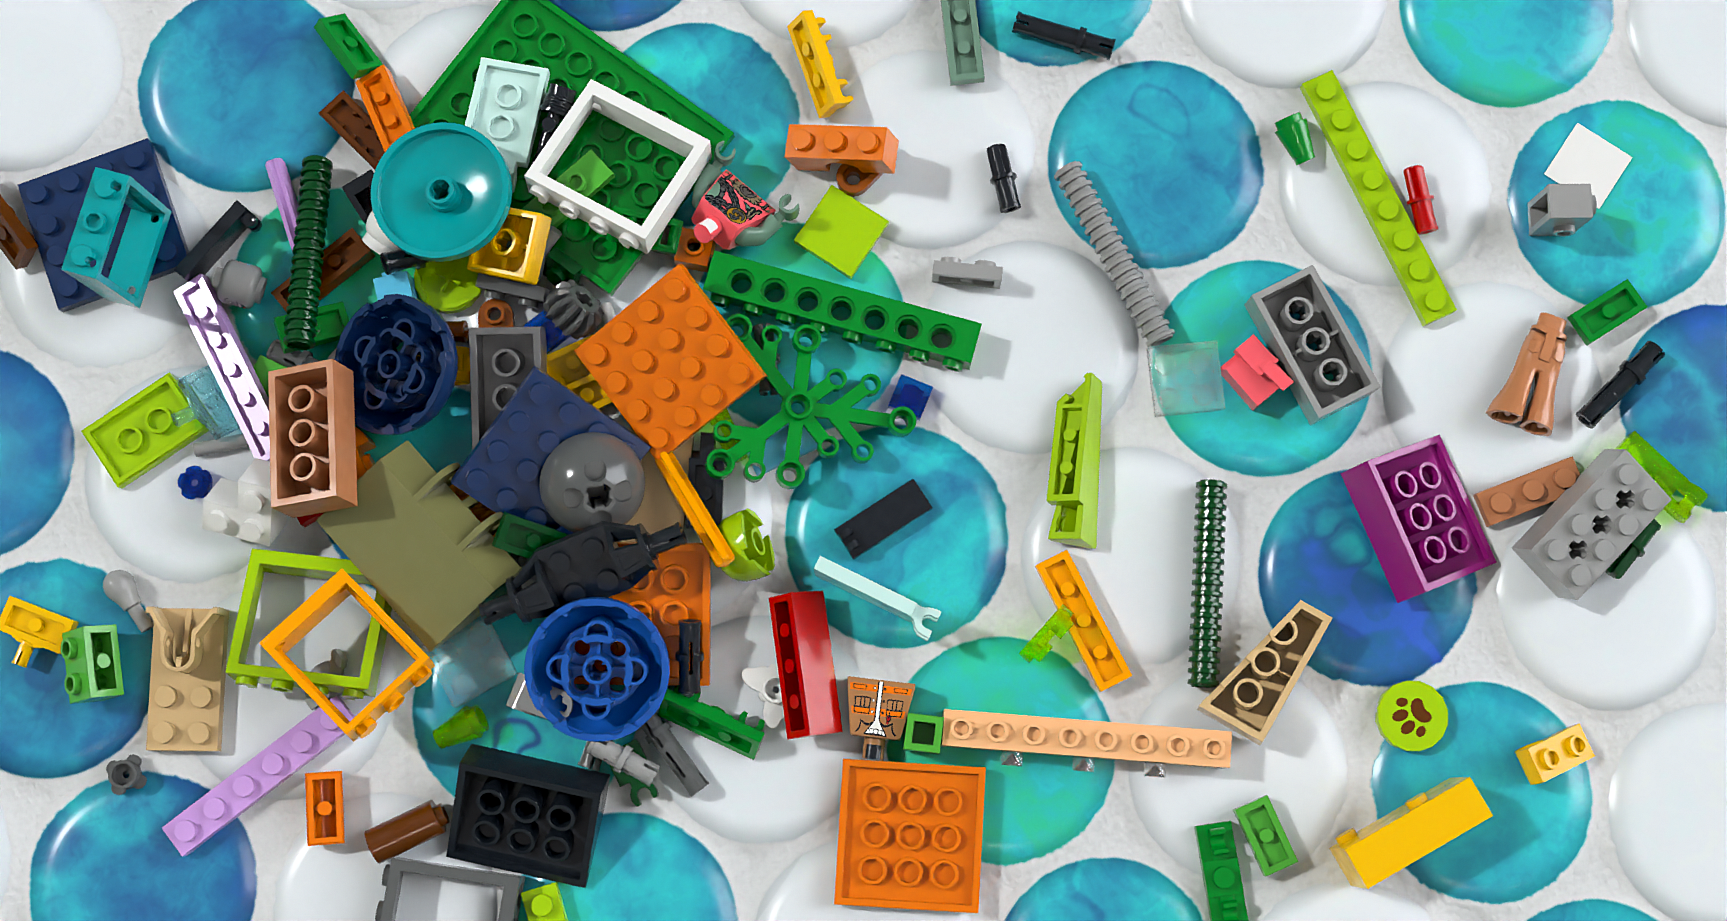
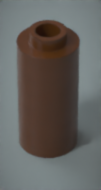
M429 800L366 830L364 835L372 856L377 863L381 864L446 833L445 825L450 823V820L441 803L436 805L433 800Z

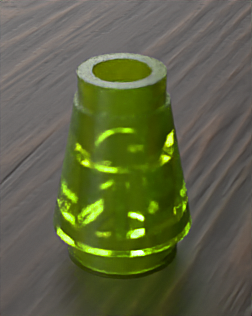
M466 705L433 730L434 740L441 749L481 738L483 737V732L489 730L488 720L478 705L472 707Z

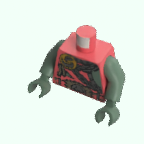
M721 141L716 145L712 165L707 164L693 187L692 206L696 210L691 219L693 224L696 225L694 227V235L702 243L714 240L726 250L737 246L763 245L783 226L781 224L783 220L791 221L798 217L800 211L799 204L791 210L785 209L784 207L792 200L790 194H785L780 198L779 211L774 215L776 210L727 169L724 172L720 171L723 166H728L733 162L736 153L734 148L730 156H721L719 151H721L725 142Z

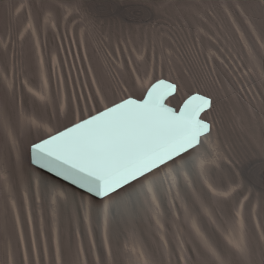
M481 57L465 126L483 134L499 150L509 168L512 192H514L517 181V168H528L541 115L539 106L543 104L550 72L547 68Z
M822 556L819 557L814 567L816 577L908 622H912L916 635L928 641L932 631L923 627L922 620L930 619L937 622L941 611L930 607L924 608L916 602Z

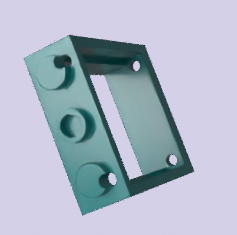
M95 167L61 270L106 300L140 309L172 211L131 176ZM125 203L131 208L109 277L106 278L101 272ZM159 216V221L153 223V218ZM96 260V265L90 267V262ZM131 288L136 289L134 294L129 293Z

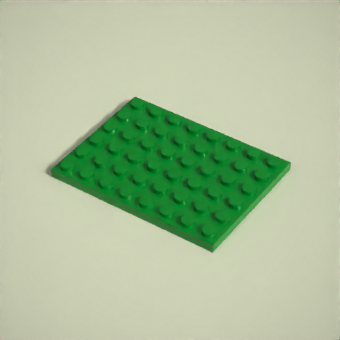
M501 0L410 113L415 128L440 122L456 123L465 126L481 57L549 69L550 77L546 93L551 83L569 88L577 92L574 103L592 79L710 140L712 157L708 163L711 165L714 161L716 145L721 141H725L723 148L719 151L721 155L735 137L734 132L549 0ZM592 110L547 177L556 180L592 149L614 173L615 178L590 199L610 210L615 205L650 213L686 158ZM541 111L528 168H517V181L515 190L512 192L511 208L522 209L536 197L529 193L524 175L531 167L543 131L542 121L548 115L546 112ZM694 185L692 186V188L690 189V191L688 192V194L686 195V197L684 198V200L682 201V203H681L680 206L678 207L677 211L680 209V207L683 205V203L687 200V198H688V197L690 196V194L693 192V187H694ZM578 217L576 219L567 218L557 227L562 235L551 249L553 250L557 247L583 267L581 275L611 297L645 254L631 246L628 249L621 243L605 240L606 235L597 233L587 222ZM636 219V223L641 226L642 220Z

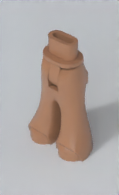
M1540 313L1537 324L1531 326L1530 332L1522 344L1510 377L1499 394L1493 399L1485 414L1502 423L1515 424L1521 421L1519 427L1534 435L1548 437L1552 434L1555 390L1565 355V342L1567 341V336L1563 333L1567 323L1565 319L1549 313ZM1535 378L1533 393L1528 404V407L1524 413L1533 379Z

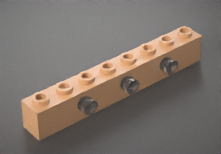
M951 709L943 710L942 717H944L941 746L1002 751L1001 765L1022 766L1023 753L1071 756L1073 757L1072 770L1094 772L1095 758L1145 762L1144 776L1166 778V764L1230 768L1232 731Z

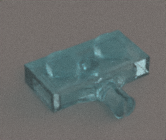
M209 365L179 378L178 386L186 396L189 407L171 414L172 420L176 422L175 425L177 427L197 419L208 428L215 440L240 429Z

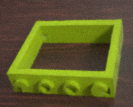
M252 548L225 671L226 674L236 681L235 684L246 685L248 688H257L258 683L269 684L271 689L280 692H293V687L301 688L283 668L245 664L264 573L329 580L343 568L356 583L372 585L351 560ZM376 590L374 601L391 617L392 607ZM371 616L360 677L308 671L302 672L325 696H328L329 692L342 693V697L349 700L363 699L364 696L375 697L388 632Z

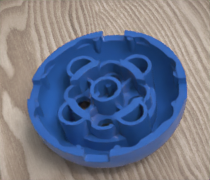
M589 597L563 605L540 624L527 648L524 675L526 687L537 711L540 710L545 718L553 724L554 728L576 739L602 742L619 739L635 732L656 713L667 691L670 676V660L661 633L644 613L620 600L605 597ZM582 640L590 645V650L587 654L582 655L575 650V643ZM616 641L623 643L626 647L625 653L620 656L613 654L611 644ZM595 661H603L602 665L606 664V669L603 671L596 669ZM582 675L589 682L587 689L580 690L574 684L577 676ZM613 677H621L624 680L625 688L621 691L613 690L610 686V680ZM552 686L564 690L572 698L574 705L569 717H564L560 713V711L565 712L567 709V705L562 703L563 696L558 695L555 700L552 699L550 694Z

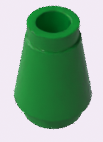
M1300 112L1274 123L1277 128L1275 134L1295 161L1296 166L1315 158L1307 118L1303 119Z

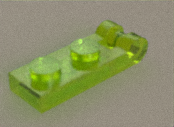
M1636 431L1629 433L1615 448L1626 449L1672 499L1664 507V510L1676 521L1685 523L1692 515L1691 510L1696 505L1701 506L1708 498V495L1702 488L1691 483ZM1676 490L1684 496L1680 502L1672 497Z

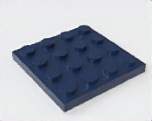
M148 138L17 185L35 241L38 244V250L57 308L63 313L103 298L61 270L95 167L131 176L172 211L149 281L176 272L174 269L189 253L152 142ZM125 203L101 272L106 278L109 277L131 208ZM159 216L153 218V223L159 221ZM96 260L90 262V267L96 265Z
M534 365L455 473L451 483L496 513H504L505 511L572 534L573 532L560 526L550 516L541 499L540 475L550 453L566 439L587 432L606 433L621 439L635 451L640 461L651 446ZM598 496V497H591V499H598V498H600V496Z

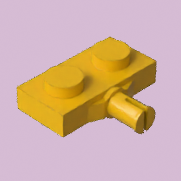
M9 596L0 616V631L10 634L20 642L12 663L27 668L34 648H45L61 654L62 633L76 629L79 624L78 621L13 596Z

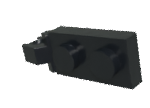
M701 432L700 451L692 450L691 458H689L688 479L718 526L723 517L724 479H715L706 471L705 463L708 455L716 449V440L713 437V433ZM717 460L713 463V467L717 471L725 470V463ZM686 516V528L694 529Z

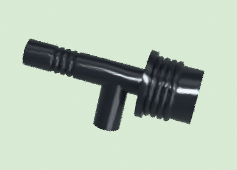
M550 84L543 104L539 106V110L548 113V115L542 121L543 131L533 162L558 128L561 118L564 119L574 105L577 92L557 84Z

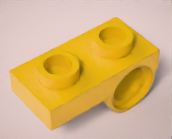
M1580 723L1569 726L1543 740L1533 742L1515 751L1530 785L1544 783L1595 757Z

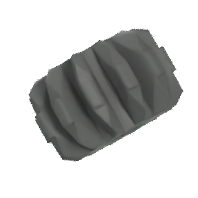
M571 279L555 285L543 304L545 311L548 312L546 317L553 321L555 328L562 330L565 336L570 334L576 340L581 337L586 338L589 334H592L602 321L601 318L604 312L599 307L601 304L600 300L595 299L592 295L593 292L586 290L584 284L578 285Z

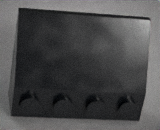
M471 744L459 763L446 857L586 888L604 813L610 774Z

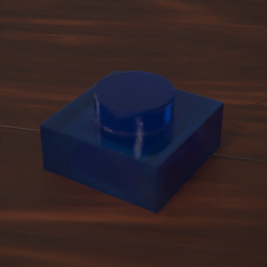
M544 310L523 326L546 327L548 354L570 338L571 335L565 336L562 330L555 328L553 321L546 317L548 312Z
M901 374L888 408L892 410L902 406L910 408L915 413L916 419L920 421L933 386Z

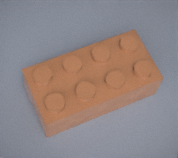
M334 359L268 371L271 508L296 518L358 506L353 371Z

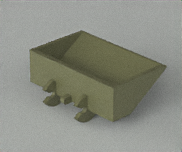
M407 440L380 458L357 480L358 506L324 512L316 521L427 649L432 652L481 616L479 611L480 603H485L507 594L506 579L515 576L521 567L507 551L492 546L493 535L497 532L503 512H497L481 523L470 511L479 501L471 496L461 501L450 488L452 485L451 479L461 465L453 463L437 473Z

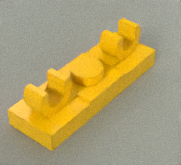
M804 10L787 28L819 118H827L837 109L846 107L853 100V97L842 95L841 89L848 82L846 79L836 78L833 58L826 46V43L832 38L831 34L822 35L819 29L826 23L825 18H815L813 10Z

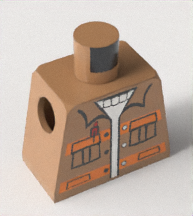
M848 676L850 735L864 737L862 758L883 761L885 740L900 741L915 691V684Z

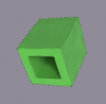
M908 713L903 750L940 754L944 717Z

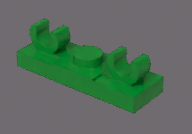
M675 685L674 691L669 688L667 689L658 712L660 717L752 760L755 759L765 734L762 732L765 720L760 719L756 727H751L745 724L748 714L745 711L736 720L717 706H709L703 702L699 703L701 692L688 698L678 692L679 685Z
M1231 821L1194 826L1210 921H1249Z

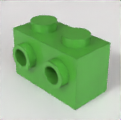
M116 624L82 626L62 633L61 654L65 659L67 674L64 686L67 694H69L70 704L105 701L124 695Z

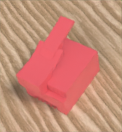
M1254 334L1233 351L1235 355L1218 369V372L1252 411L1277 390L1281 389L1284 391L1294 383L1277 364L1279 360L1266 349Z

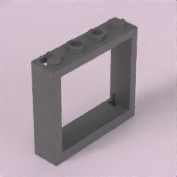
M400 857L391 858V863L386 864L384 868L382 885L386 886L384 901L380 900L378 903L375 921H395L404 872L504 886L498 921H518L522 901L521 893L524 889L526 876Z

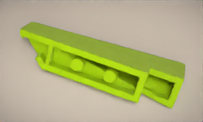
M1086 373L1084 375L1085 382L1071 395L1066 393L1057 401L1046 501L1051 505H1056L1049 531V540L1095 549L1097 546L1102 381L1093 373Z

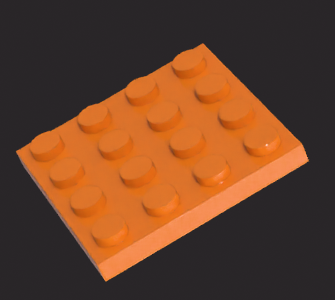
M683 264L675 266L574 350L637 436L651 446L649 452L652 456L661 460L660 453L667 452L669 454L675 451L767 376Z
M617 542V543H618V546H619V547H623V546L631 545V544L638 543V542ZM687 543L658 554L659 570L655 572L651 570L631 589L609 598L620 600L637 608L657 627L666 644L670 660L668 685H679V662L675 660V653L679 651L678 620H701L700 651L704 652V660L700 662V686H709L711 666V557L703 543ZM579 640L575 643V650L579 654H587L590 650V645ZM616 641L611 644V651L613 654L620 656L625 653L626 647L623 643ZM596 660L594 663L596 669L600 671L605 670L607 666L606 664L602 665L603 661ZM582 675L577 676L574 680V684L589 685V682ZM613 677L610 680V685L625 684L621 677Z
M843 759L834 904L978 913L986 767Z

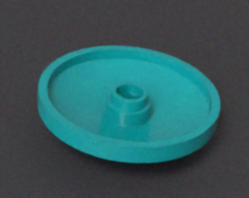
M440 122L423 125L398 138L381 157L371 184L372 210L383 233L405 253L422 260L435 262L461 259L483 248L503 226L512 201L510 171L499 150L480 132L456 123Z

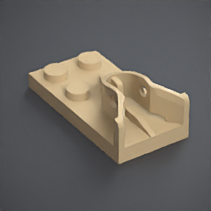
M146 607L145 613L150 614L154 620L146 750L221 751L229 610L221 607H213L212 609Z

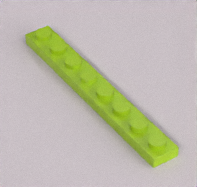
M1333 70L1302 83L1300 90L1420 323L1424 327L1454 313L1457 309Z

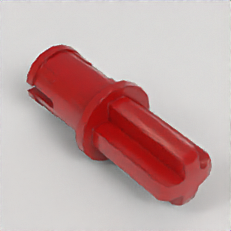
M1421 165L1407 167L1403 171L1409 195V201L1406 203L1407 206H1411L1417 234H1427L1439 230L1432 205L1434 195L1429 194L1424 167Z

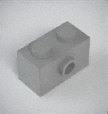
M1548 184L1527 203L1529 236H1571L1575 234L1596 213L1597 201L1595 195H1592L1591 184Z

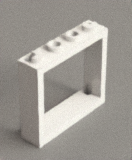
M591 79L524 176L529 193L537 196L539 202L544 204L549 202L557 206L565 216L571 219L578 217L587 222L597 233L601 235L608 233L619 239V242L624 247L629 249L631 246L648 254L711 159L710 140ZM592 110L686 158L642 226L547 177Z

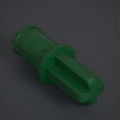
M1653 519L1605 572L1615 579L1622 578L1636 558L1642 557L1645 554L1644 548L1656 532L1661 529V525Z

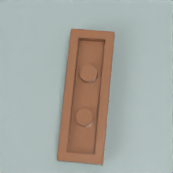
M1572 456L1476 493L1473 497L1486 527L1556 501L1567 488L1576 482L1580 472Z

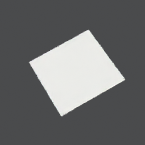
M1577 123L1544 174L1559 184H1591L1592 195H1595L1597 208L1600 209L1632 157Z

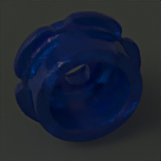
M200 466L188 467L186 472L181 473L178 478V487L182 490L181 494L190 500L206 497L212 489V475L208 470H202ZM193 480L198 481L196 486L192 485Z

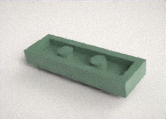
M940 0L950 86L983 83L985 76L975 0Z

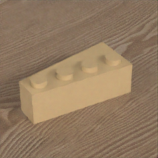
M1300 600L1217 688L1203 700L1197 710L1260 746L1325 633L1332 617Z

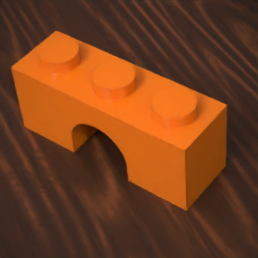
M789 124L784 157L797 170L830 171L831 163H841L854 166L862 173L894 174L899 140L887 127Z

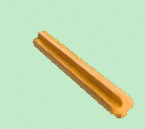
M667 452L660 453L661 460L655 459V464L716 567L725 568L734 561L735 555L673 452L669 454Z

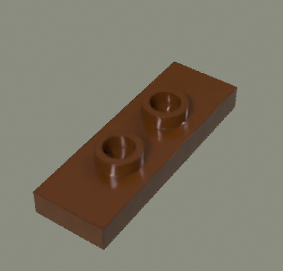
M343 90L318 114L375 170L385 151L370 116Z

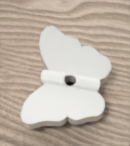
M771 664L768 668L765 666L755 669L746 668L742 671V679L749 688L760 692L759 699L765 702L763 708L765 724L770 729H775L784 718L777 664ZM774 687H777L779 689V692L774 693L772 689Z

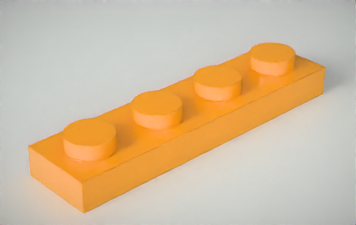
M1068 550L1037 564L1035 568L1099 693L1131 677L1132 674Z

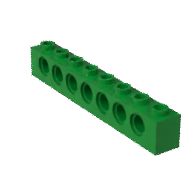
M715 250L703 287L704 293L715 306L729 308V304L742 307V312L751 316L762 317L763 313L775 316V321L787 326H795L796 323L813 325L819 330L821 335H828L829 332L842 335V339L849 343L860 345L862 341L876 344L875 348L882 352L894 354L896 350L909 353L908 357L918 362L928 363L929 359L942 362L943 368L955 372H962L963 368L970 370L982 323ZM739 280H747L751 283L750 289L745 293L735 292L732 289L733 285ZM771 289H780L785 295L779 302H770L766 299V294ZM804 298H813L817 301L818 305L814 310L807 312L800 309L799 303ZM838 307H846L850 310L851 315L848 319L839 321L832 316V312ZM871 316H879L883 319L884 325L878 330H872L866 326L865 321ZM904 325H911L916 328L918 334L912 339H905L900 336L898 330ZM937 334H944L950 338L951 344L946 348H938L933 344L932 338Z

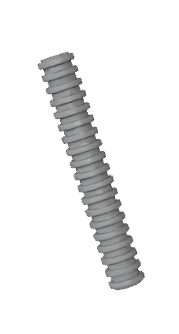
M1080 161L1068 163L1057 170L1054 179L1061 182L1059 188L1066 191L1064 197L1070 199L1069 206L1076 209L1074 212L1075 217L1081 218L1080 226L1086 227L1085 235L1091 236L1090 244L1095 245V253L1102 256L1100 262L1107 265L1105 271L1112 274L1110 280L1111 282H1116V291H1121V300H1126V309L1133 312L1130 315L1131 318L1138 321L1136 327L1142 329V338H1147V347L1153 348L1173 337L1174 329H1169V320L1164 319V311L1158 309V300H1153V291H1148V282H1143V273H1138V264L1132 262L1133 255L1128 254V246L1122 244V235H1117V226H1112V217H1107V208H1102L1103 201L1101 198L1096 197L1098 194L1097 190L1091 188L1092 181L1086 179L1087 172L1081 170L1082 163Z

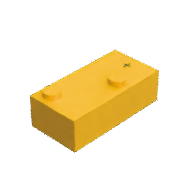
M1452 777L1430 790L1410 798L1404 805L1356 832L1354 828H1351L1335 838L1337 844L1329 849L1350 885L1369 889L1489 819L1493 814L1471 777Z

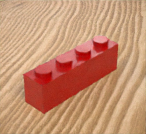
M790 592L770 597L769 606L787 740L843 732L824 592Z

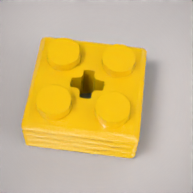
M510 207L503 226L494 238L483 248L469 255L467 269L476 273L536 285L552 219L541 213ZM512 241L511 247L507 248V242Z

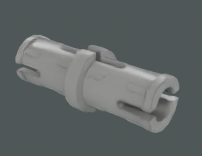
M611 740L602 742L591 741L586 753L613 766L615 772L620 774L622 771L649 787L660 769L658 764L632 752V747L628 745L623 747Z

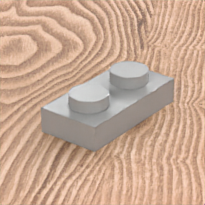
M942 257L941 261L934 260L932 282L1000 289L1003 267H997L995 262L978 260L975 261V264L961 263V259L956 257Z

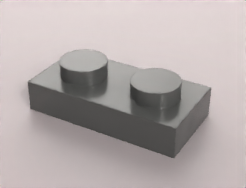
M478 273L475 285L485 291L484 297L502 301L505 300L506 295L518 298L517 304L537 309L539 303L544 304L546 302V297L550 292L545 287Z

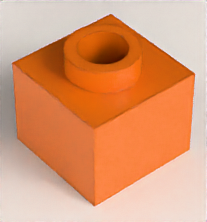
M682 227L677 253L674 257L675 265L683 264L686 269L708 273L716 242L711 240L708 243H702L695 237L694 229ZM690 243L701 245L699 250L695 252L688 249Z

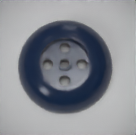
M401 294L384 295L383 299L373 304L367 303L362 306L345 326L334 360L353 371L355 424L368 432L381 435L407 434L433 420L451 396L458 371L456 343L451 329L444 318L427 303ZM404 341L402 349L397 351L398 345Z

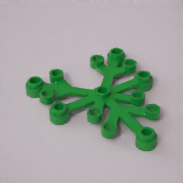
M733 314L727 318L726 322L731 328L737 326L743 330V334L738 336V338L767 376L765 378L781 397L782 402L780 405L781 411L758 428L733 425L727 420H721L716 423L713 429V437L717 442L728 443L731 440H738L739 442L728 450L715 449L708 455L705 467L711 477L715 479L727 478L732 473L735 462L750 452L749 461L743 469L744 477L749 482L755 483L760 481L766 471L763 463L766 440L788 423L784 461L779 464L775 473L777 483L785 489L797 488L805 477L804 466L799 462L803 427L817 443V452L821 457L826 459L832 458L839 450L838 440L830 436L816 418L828 419L852 449L851 456L853 460L860 464L867 463L871 459L874 449L869 442L861 438L850 423L888 428L893 435L898 437L909 435L915 428L917 422L916 415L907 407H897L890 414L851 408L863 398L872 397L878 393L881 388V381L875 374L863 376L856 387L833 404L817 403L830 392L842 390L847 382V376L841 369H832L827 373L824 380L807 391L811 355L818 349L821 343V334L815 326L809 324L801 325L796 329L792 337V345L797 351L792 389L775 367L777 347L782 339L781 329L775 325H768L762 330L760 336L761 343L763 344L762 351L751 337L752 323L747 316ZM767 332H774L777 335V340L773 342L768 341L765 334ZM807 337L811 340L812 345L804 347L799 339ZM830 376H839L842 380V384H832L830 381ZM867 380L873 381L876 389H866L864 382ZM799 403L803 406L804 411L797 414L793 412L791 405ZM895 419H903L906 423V428H897L894 423ZM722 426L727 427L730 430V435L722 437L718 434L717 429ZM822 443H832L834 451L825 452L822 448ZM858 447L866 448L868 456L860 457L856 449ZM717 460L723 461L726 469L717 471L714 469L713 463ZM755 465L760 468L761 474L759 476H752L749 474L748 468ZM787 470L792 471L795 474V480H785L783 472Z

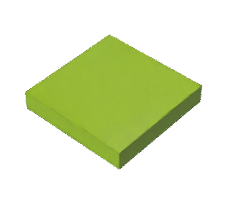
M831 185L795 237L794 243L849 279H852L889 225V221Z

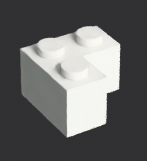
M255 458L238 482L220 478L203 499L202 529L270 547L287 523L286 514L271 508L270 461Z

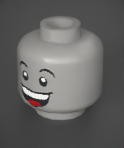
M229 260L224 269L217 267L212 287L218 289L217 296L221 302L249 309L254 303H261L266 289L267 278L262 277V270L258 266L237 260Z

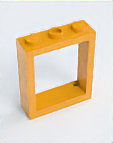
M343 568L259 642L353 742L358 737L364 738L376 728V721L386 711L390 713L397 709L405 699L403 695L413 686L419 687L424 684L432 675L431 669L435 667V664L428 655ZM350 595L415 660L411 666L351 721L338 710L286 655L294 645Z

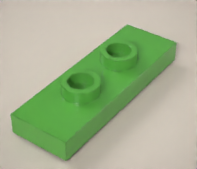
M591 149L555 181L590 199L614 179L615 175ZM537 196L522 208V210L537 212L552 219L551 226L556 228L569 218L557 206L549 202L545 204L539 202Z

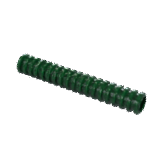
M310 155L302 159L303 168L301 169V187L299 188V207L296 211L298 216L295 221L297 226L294 231L296 236L293 240L295 246L292 250L294 256L291 259L293 265L290 269L292 275L289 279L291 285L288 288L290 295L287 298L289 305L286 307L288 315L285 317L287 325L284 327V334L286 336L283 338V344L291 349L300 351L312 349L316 344L314 339L317 334L315 327L318 323L316 317L319 313L317 307L320 303L318 297L321 293L319 287L322 283L320 277H322L323 273L321 268L323 267L322 258L324 257L323 248L325 247L324 238L326 237L325 228L327 227L326 219L328 218L327 209L329 208L328 199L330 198L329 189L331 188L330 180L332 179L331 170L333 169V163L326 157L319 155Z
M1204 479L1196 482V488L1199 489V492L1195 494V498L1199 499V503L1195 504L1198 514L1194 516V520L1198 521V525L1194 526L1197 536H1194L1193 540L1197 543V546L1193 548V552L1196 553V558H1193V564H1196V568L1192 570V574L1196 575L1195 579L1192 580L1195 590L1191 592V596L1195 597V600L1191 602L1194 612L1190 614V618L1194 619V623L1190 624L1193 634L1189 636V640L1193 641V645L1189 646L1192 657L1188 658V662L1192 663V668H1188L1191 679H1188L1187 684L1192 687L1216 688L1220 681L1216 680V675L1220 674V670L1216 668L1217 664H1220V658H1217V653L1221 652V648L1217 647V644L1221 642V636H1218V631L1222 630V626L1218 625V620L1222 619L1219 609L1223 608V604L1219 603V598L1223 597L1220 587H1223L1224 583L1220 581V576L1224 575V571L1221 570V565H1224V559H1221V555L1225 553V549L1221 548V544L1225 543L1222 533L1226 531V527L1222 526V522L1226 521L1223 511H1226L1227 506L1223 504V500L1227 499V494L1224 493V490L1227 489V483L1221 480Z

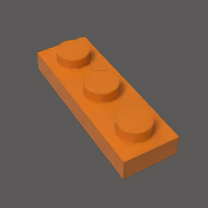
M383 64L355 81L382 147L386 152L398 138L415 129L391 71Z

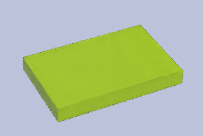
M170 372L81 430L116 486L121 489L210 431L174 375Z

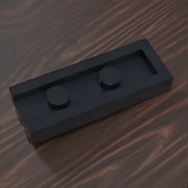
M236 200L178 264L174 271L188 282L199 274L206 275L247 228L253 232L259 231L262 227L261 221Z
M911 479L834 529V532L854 560L932 510V506L915 480Z

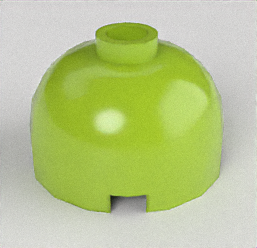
M748 508L723 519L717 526L735 555L734 561L729 566L720 568L732 579L745 582L766 577L771 574L768 571L774 570L775 567L774 551L770 537L767 535L762 539L758 527L764 524L758 515Z

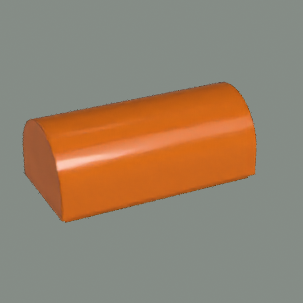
M342 771L305 773L307 846L345 843Z

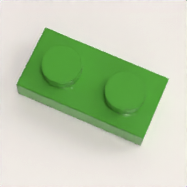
M1268 795L1233 809L1263 876L1271 875L1298 862Z

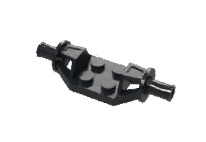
M607 521L596 523L538 547L515 576L506 579L507 594L479 604L481 617L486 615L483 621L488 626L495 621L516 613L524 624L532 622V619L548 617L558 608L575 600L589 597L609 598L631 589L651 570L653 572L659 570L658 554L682 544H687L686 534L684 531H681L683 527L680 522L652 534L647 532L641 523L635 526ZM638 540V543L619 547L617 541ZM536 575L537 581L523 589L521 585Z

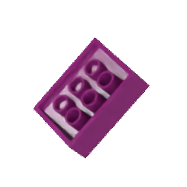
M1440 434L1370 459L1341 473L1397 603L1497 563Z

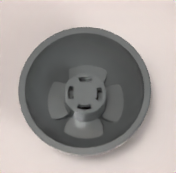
M587 432L566 439L547 457L540 475V495L550 516L560 526L573 533L601 521L626 524L633 518L642 503L645 492V474L639 457L626 442L610 434ZM600 496L598 499H591V497Z

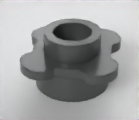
M132 754L126 760H113L108 763L106 771L109 782L112 785L111 790L114 794L123 795L128 789H141L146 785L147 778L142 775L140 768L142 759L138 755ZM126 771L129 772L128 778L124 777V772Z

